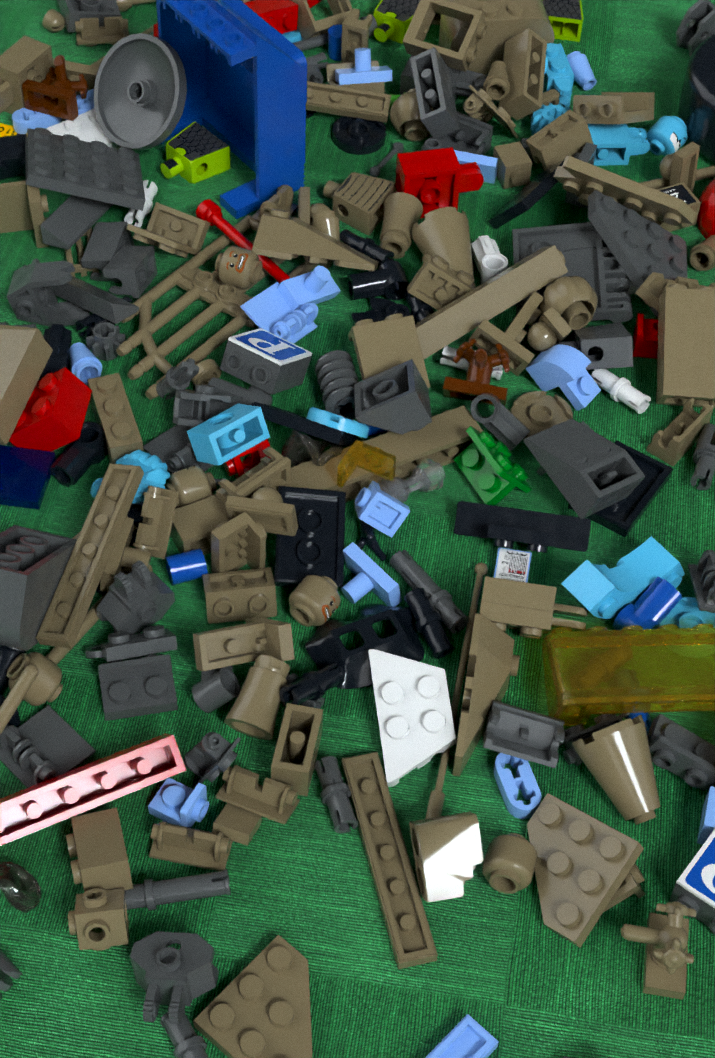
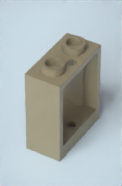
M290 0L299 4L297 26L303 40L328 33V29L333 25H342L352 10L349 0H327L333 16L315 21L307 0Z
M420 0L402 42L407 54L413 56L435 47L448 67L466 72L469 64H473L476 59V47L479 40L484 39L488 24L486 23L483 11L447 0ZM435 13L471 23L459 52L424 42Z

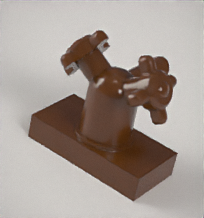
M58 55L54 59L55 68L52 66L49 68L45 79L41 82L27 79L22 84L25 109L74 121L79 116L76 92H80L82 99H85L89 85L83 74H79V81L68 79L64 56Z
M474 338L462 343L457 349L453 361L457 364L464 358L469 362L466 379L461 380L445 376L443 385L444 397L472 402L480 394L492 393L506 407L508 388L490 385L493 367L502 365L505 373L510 371V357L507 351L503 349L500 343H497L495 346L498 353L488 356L487 352L482 348L477 349L476 352L472 349L477 342ZM488 399L479 401L481 404L494 406Z

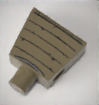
M353 172L350 173L342 184L331 180L327 181L323 195L333 199L332 211H335V215L339 217L340 221L369 236L384 217V201L387 196L395 193L396 182Z

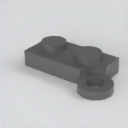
M161 625L146 627L143 629V633L129 635V632L124 631L114 632L108 635V642L85 648V656L87 658H104L106 662L178 650L176 635L169 629H164V626Z

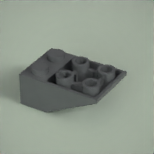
M569 419L527 437L523 441L580 519L627 498L646 477L625 449L574 419Z

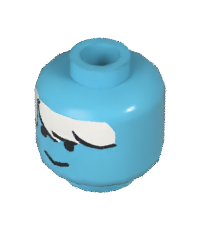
M677 116L661 117L647 132V140L650 143L649 150L657 156L675 153L685 144L688 137L686 124Z

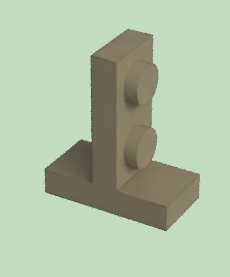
M534 291L504 332L484 318L469 340L472 338L477 340L475 346L484 349L489 356L498 353L495 344L500 343L509 354L510 371L519 376L535 356L519 344L527 334L523 328L526 323L532 326L542 312L537 307L544 297Z
M257 616L246 618V624L193 633L196 669L208 671L253 662L260 654L272 656L281 661L293 660L295 658L291 623Z

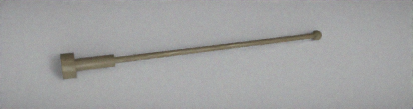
M482 562L476 564L474 568L477 574L451 704L454 727L471 643L474 616L477 612L483 576L488 572L487 565ZM450 748L441 755L435 790L430 792L425 819L442 815L445 799L442 789Z

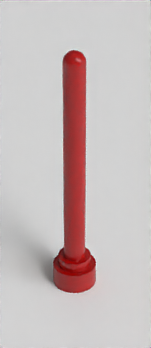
M207 199L198 205L196 209L197 218L210 222V226H216L238 247L252 250L253 243L222 217L221 208L213 200ZM258 255L259 261L262 262V268L277 282L281 283L291 278L270 258Z

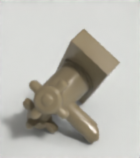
M678 901L667 902L666 904L658 903L656 911L667 912V915L649 913L647 927L624 924L621 928V935L627 941L645 944L642 993L683 1000L686 994L687 963L692 964L694 962V955L688 954L689 919L684 918V916L696 917L697 912L695 909L688 908Z

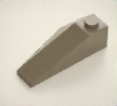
M271 209V213L267 212L262 215L252 247V251L256 255L292 260V258H298V255H302L304 260H307L309 263H327L328 260H331L333 265L369 271H375L378 268V261L306 222L289 216V211L282 209Z
M475 613L452 774L454 776L461 775L481 739L493 700L502 701L508 690L510 676L517 677L520 655L513 654L515 640L483 614Z

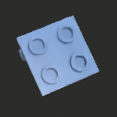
M278 282L240 306L258 328H262L293 344L318 327L313 322L319 311L317 305L305 303L299 310L292 311L277 289L280 285Z

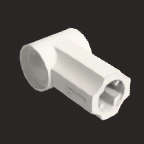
M488 235L478 236L477 240L471 243L472 256L481 276L480 285L508 268V259L500 253L496 241L489 238Z

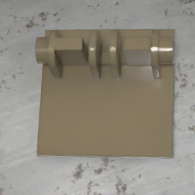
M470 85L469 88L472 94L463 104L467 115L485 123H488L494 117L518 139L519 137L514 130L516 124L511 120V116L501 106L497 108L492 102V98L482 88L477 91Z

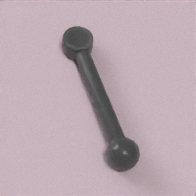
M401 142L394 143L393 150L377 166L370 168V176L377 177L380 170L396 153L404 151V144Z

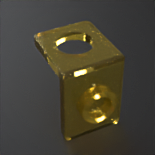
M356 440L338 464L337 486L343 487L357 467L392 481L395 477L396 457L378 447H373Z

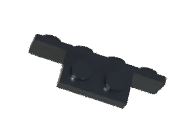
M459 501L457 504L454 533L457 535L494 539L493 546L513 548V544L516 542L527 544L526 550L547 553V547L585 552L588 549L591 520L589 518L580 519L575 516Z

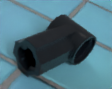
M388 261L383 263L376 271L351 274L347 277L351 300L385 295L390 300H400L404 298V293L409 285L403 266L398 261Z
M52 324L50 328L45 329L44 339L53 351L39 380L46 374L54 373L64 367L70 371L69 349L72 342V331L66 329L62 324Z
M84 422L80 438L71 442L50 466L51 475L60 484L67 487L75 485L91 465L104 460L106 449L102 427L95 422Z

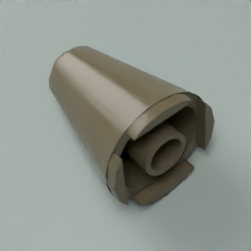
M455 207L439 208L425 214V220L419 225L416 221L411 234L414 243L423 256L425 253L432 257L439 255L456 272L463 270L474 278L469 220L463 210L460 213L457 212Z
M641 715L592 733V737L584 740L581 738L572 743L578 756L625 821L633 818L635 825L657 817L654 809L661 806L645 722Z

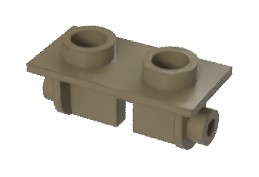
M122 16L104 17V26L100 27L98 18H80V21H75L77 45L88 47L106 43L114 45L129 35L128 18L122 19Z
M281 185L277 189L276 194L261 204L260 209L251 217V220L260 223L262 215L267 212L271 213V209L289 211V216H291L298 209V205L292 203L294 196L292 187Z
M148 486L147 492H143L145 496L141 511L143 522L138 525L136 539L132 546L135 549L151 552L153 557L165 559L179 492Z
M239 765L229 766L222 776V780L226 782L215 798L285 825L300 802L297 799L298 792L292 790L293 786L283 784L266 777L262 786L258 784L260 774L241 768Z
M162 821L159 824H153L151 839L154 840L149 857L223 871L226 868L233 841L230 838L224 837L222 832L215 835L209 831L168 824L166 821Z

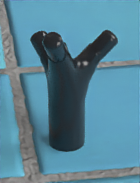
M359 519L361 536L357 546L362 550L365 545H368L381 561L386 560L387 556L381 550L375 537L374 527Z

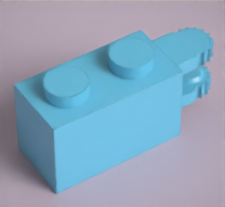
M548 43L546 49L548 67L544 75L543 92L555 88L560 93L558 104L561 103L562 107H570L574 73L561 43Z
M587 124L593 144L597 145L595 166L628 165L631 155H642L650 149V143L646 140L647 133L643 128L628 127L627 124Z

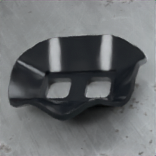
M366 606L351 621H344L342 619L326 621L322 626L318 627L314 635L305 644L307 652L319 670L331 663H337L336 668L338 666L342 667L345 673V681L341 685L336 686L340 689H354L373 685L368 653L370 649H376L418 662L424 657V647L419 640L415 628V618L409 607ZM382 620H389L397 633L383 639L379 638L372 624ZM352 631L358 632L364 645L353 650H347L339 637Z

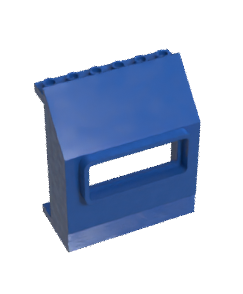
M156 0L159 38L167 41L178 53L184 66L187 82L186 101L182 116L173 132L163 142L172 139L196 121L229 145L230 150L256 173V179L220 195V205L235 219L260 209L261 204L276 194L277 189L281 185L292 187L293 192L300 189V187H304L307 61L303 52L241 0Z

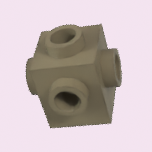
M95 888L85 893L76 894L75 910L68 911V926L70 935H77L79 951L88 949L102 951L111 946L128 944L129 918L124 888L113 890Z

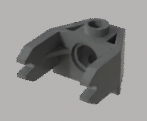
M38 258L32 260L30 265H24L14 271L6 297L17 319L51 327L52 324L75 325L77 321L90 316L88 313L90 311L69 301L58 302L51 287L63 285L73 279L71 272H75L73 264L65 260L40 263Z

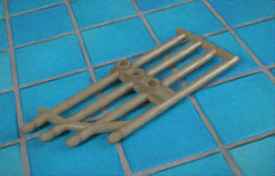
M247 215L233 227L241 234L248 229L257 232L260 223L252 221V216ZM225 234L221 235L132 304L139 307V311L121 321L122 323L128 322L139 314L138 331L116 349L117 354L125 356L141 343L147 354L146 357L127 373L128 377L131 380H136L153 366H156L164 374L145 392L146 397L150 400L159 396L156 386L166 377L167 371L173 367L164 357L219 313L229 314L235 318L182 361H186L188 358L194 359L196 365L244 325L253 328L257 326L240 307L253 298L244 293L255 284H252L247 289H241L221 282L219 271L215 270L210 273L199 269L200 266L232 242ZM270 257L277 266L286 260ZM305 260L288 275L293 278L312 271L318 265L329 269L333 261L328 260L327 263L316 264ZM263 268L259 281L268 275ZM176 285L188 291L151 320L153 302ZM198 299L211 304L160 346H156L152 335Z

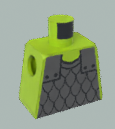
M381 0L374 10V17L378 26L374 30L375 38L379 42H385L387 39L403 44L402 41L420 0Z
M542 0L554 31V39L580 42L583 25L581 0Z
M195 121L166 143L167 161L160 165L161 172L167 179L179 174L189 183L195 184L231 169L230 146Z

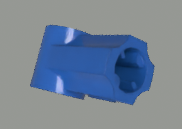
M657 577L634 604L630 603L620 611L613 622V628L639 649H643L657 635L660 623L682 599V595L668 581Z

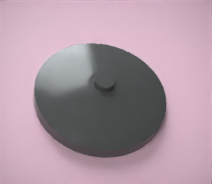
M137 33L119 40L103 58L94 84V108L100 127L115 144L134 150L150 149L162 143L177 126L185 106L187 82L183 63L176 50L164 39L149 34Z

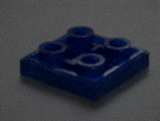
M0 445V505L39 510L51 476L50 466L56 461L55 452Z

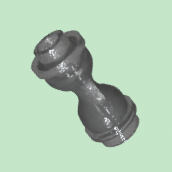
M428 458L414 468L410 477L406 479L399 477L382 479L378 481V484L382 491L405 503L410 493L416 490L430 492L441 489L444 485L445 472L440 463Z

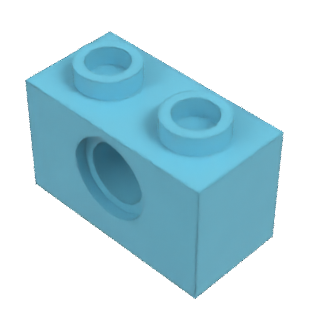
M240 403L187 431L197 461L217 466L270 437L261 407Z

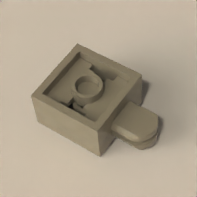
M24 35L0 55V114L3 111L13 114L15 111L25 108L22 84L27 79L41 82L45 79L51 66L54 67L50 45Z
M485 576L479 614H483L504 632H506V628L520 630V637L540 639L542 634L549 633L551 626L585 631L586 623L555 618L553 613L587 617L588 610L582 607L556 604L557 587Z

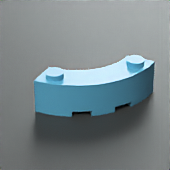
M650 536L635 550L620 558L616 567L609 569L605 564L596 565L585 560L561 584L593 616L610 619L617 617L620 611L628 604H634L657 577L665 579L677 588L685 572L680 562Z

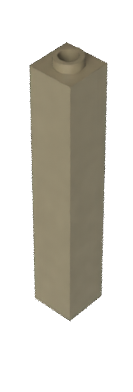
M555 245L543 247L417 322L415 326L423 358L426 359L477 328L484 318L487 321L525 299L534 291H538L566 274L568 270L565 266V258L562 252Z

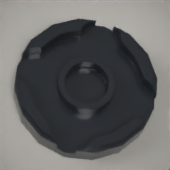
M342 116L334 122L332 130L333 143L346 153L355 155L370 154L384 146L386 127L383 122Z

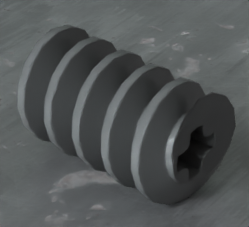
M335 350L328 352L315 365V374L320 386L322 400L325 404V411L348 419H356L354 384L358 383V376L355 372L353 359L346 351Z

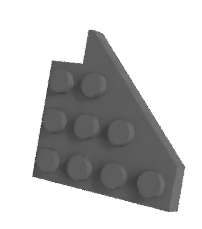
M594 190L588 196V219L637 290L652 272L662 273L664 279L675 280L677 276L688 278L686 241L680 236L670 233L659 224L649 221L635 210L628 209L616 202L612 197L606 196L597 190ZM648 306L653 314L658 317V311Z

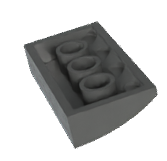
M57 0L68 32H76L75 21H80V18H98L100 27L104 26V17L121 16L116 0Z

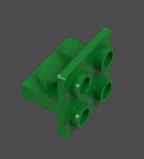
M472 426L466 430L473 442L454 461L486 505L495 506L515 487L525 493L532 490L526 481L529 477L528 474L518 463L515 462L513 464L509 458L512 453L502 441L496 442L486 430L479 432Z

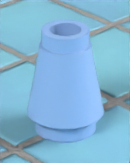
M580 51L568 54L567 59L574 73V81L585 91L592 89L596 85L597 80L587 56Z
M74 343L69 349L71 372L85 385H88L87 379L101 376L102 364L84 343Z

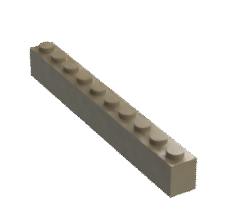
M463 405L432 416V422L418 431H410L403 435L388 431L383 435L360 441L355 445L338 451H332L322 457L291 467V483L286 486L346 492V502L356 499L360 490L363 487L368 488L372 481L378 483L380 488L383 489L387 484L394 481L402 482L413 478L418 470H423L426 473L455 462L454 459L473 442L466 430L470 426L479 432L483 430ZM214 494L203 500L175 509L170 536L180 553L201 548L203 555L211 553V531L221 522L228 521L225 504Z

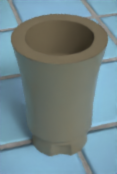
M404 192L390 194L384 201L380 247L394 253L393 259L405 256V252L412 242L411 230L416 221H419L423 213V205L420 200Z
M260 654L256 658L254 666L250 667L242 689L224 720L225 724L245 735L263 740H272L281 703L279 694L281 688L287 685L288 681L286 678L290 666L272 656Z

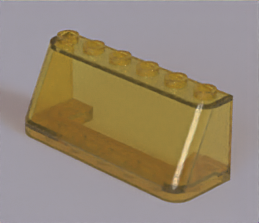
M669 624L660 626L657 629H643L642 626L632 625L624 627L622 630H608L606 627L596 626L588 628L586 631H572L568 627H559L551 630V634L547 635L542 642L548 716L564 720V726H575L580 723L586 725L591 714L715 711V628L712 624H698L692 628H678L677 625Z

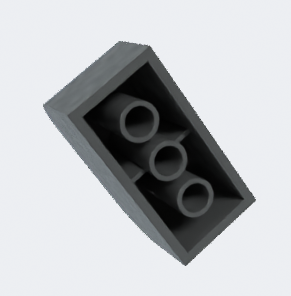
M13 525L0 533V645L14 650L27 651L38 643L36 635L73 551L76 539Z

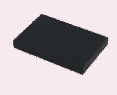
M565 159L534 177L488 221L493 229L501 227L534 206L558 182L554 178L557 166H562Z
M258 402L251 404L252 406L261 407L264 419L338 445L352 446L357 442L358 437L356 435L311 421L304 416Z
M616 440L614 444L628 452L646 477L627 498L586 518L626 537L672 476L673 468ZM568 503V508L574 511V509Z
M279 486L277 491L282 496L283 503L295 505L298 530L295 536L275 534V586L297 587L306 576L318 575L331 578L338 587L337 591H341L344 577L343 549L345 540L346 492Z

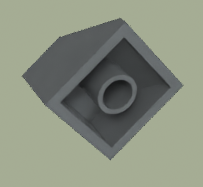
M413 359L354 384L355 417L359 423L403 435L410 431H418L432 422L429 389Z

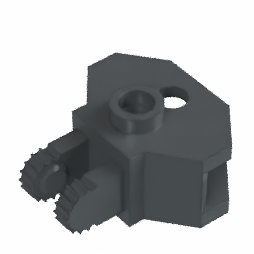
M709 0L697 1L687 10L676 31L677 46L679 48H687L690 57L698 45L715 34V5Z
M195 384V390H176L173 402V423L191 426L192 429L234 406L235 402H240V395L214 392V386Z
M140 560L132 565L133 569L129 574L126 575L124 572H120L114 576L115 581L109 586V592L96 608L97 617L101 621H109L113 625L114 632L124 631L129 632V635L139 634L143 632L144 628L152 626L161 620L175 602L174 592L154 572H149L147 566Z
M157 931L133 944L130 959L135 980L146 991L142 1015L144 1022H155L160 1005H169L168 1018L170 1023L180 1024L185 1006L191 1007L193 999L216 987L219 972L218 968L212 964L215 955L214 948L198 934ZM174 943L181 945L179 950L168 946Z

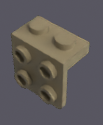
M26 180L1 183L0 233L34 229L37 249L49 247V245L43 244L41 224L48 218L44 217V213L49 212L47 195H41L40 188L26 185Z
M156 202L147 229L128 224L126 229L134 232L133 238L187 258L188 253L196 255L201 251L211 223Z

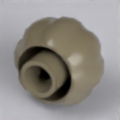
M413 88L401 94L390 108V121L399 135L410 141H421L431 134L421 121L416 90Z
M563 276L552 281L546 287L543 293L544 299L540 303V310L543 315L549 308L554 307L572 328V331L584 328L593 318L597 308L598 297L595 290L584 278L580 276Z

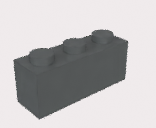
M435 47L411 57L410 61L422 123L435 139L459 130L448 66Z

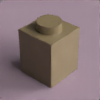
M521 142L494 146L493 157L498 158L496 177L503 189L528 184L530 182L532 161Z

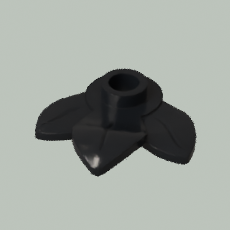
M378 297L370 298V311L352 313V319L355 323L364 319H372L373 322L383 321L385 317L399 313L403 314V317L411 316L407 306Z

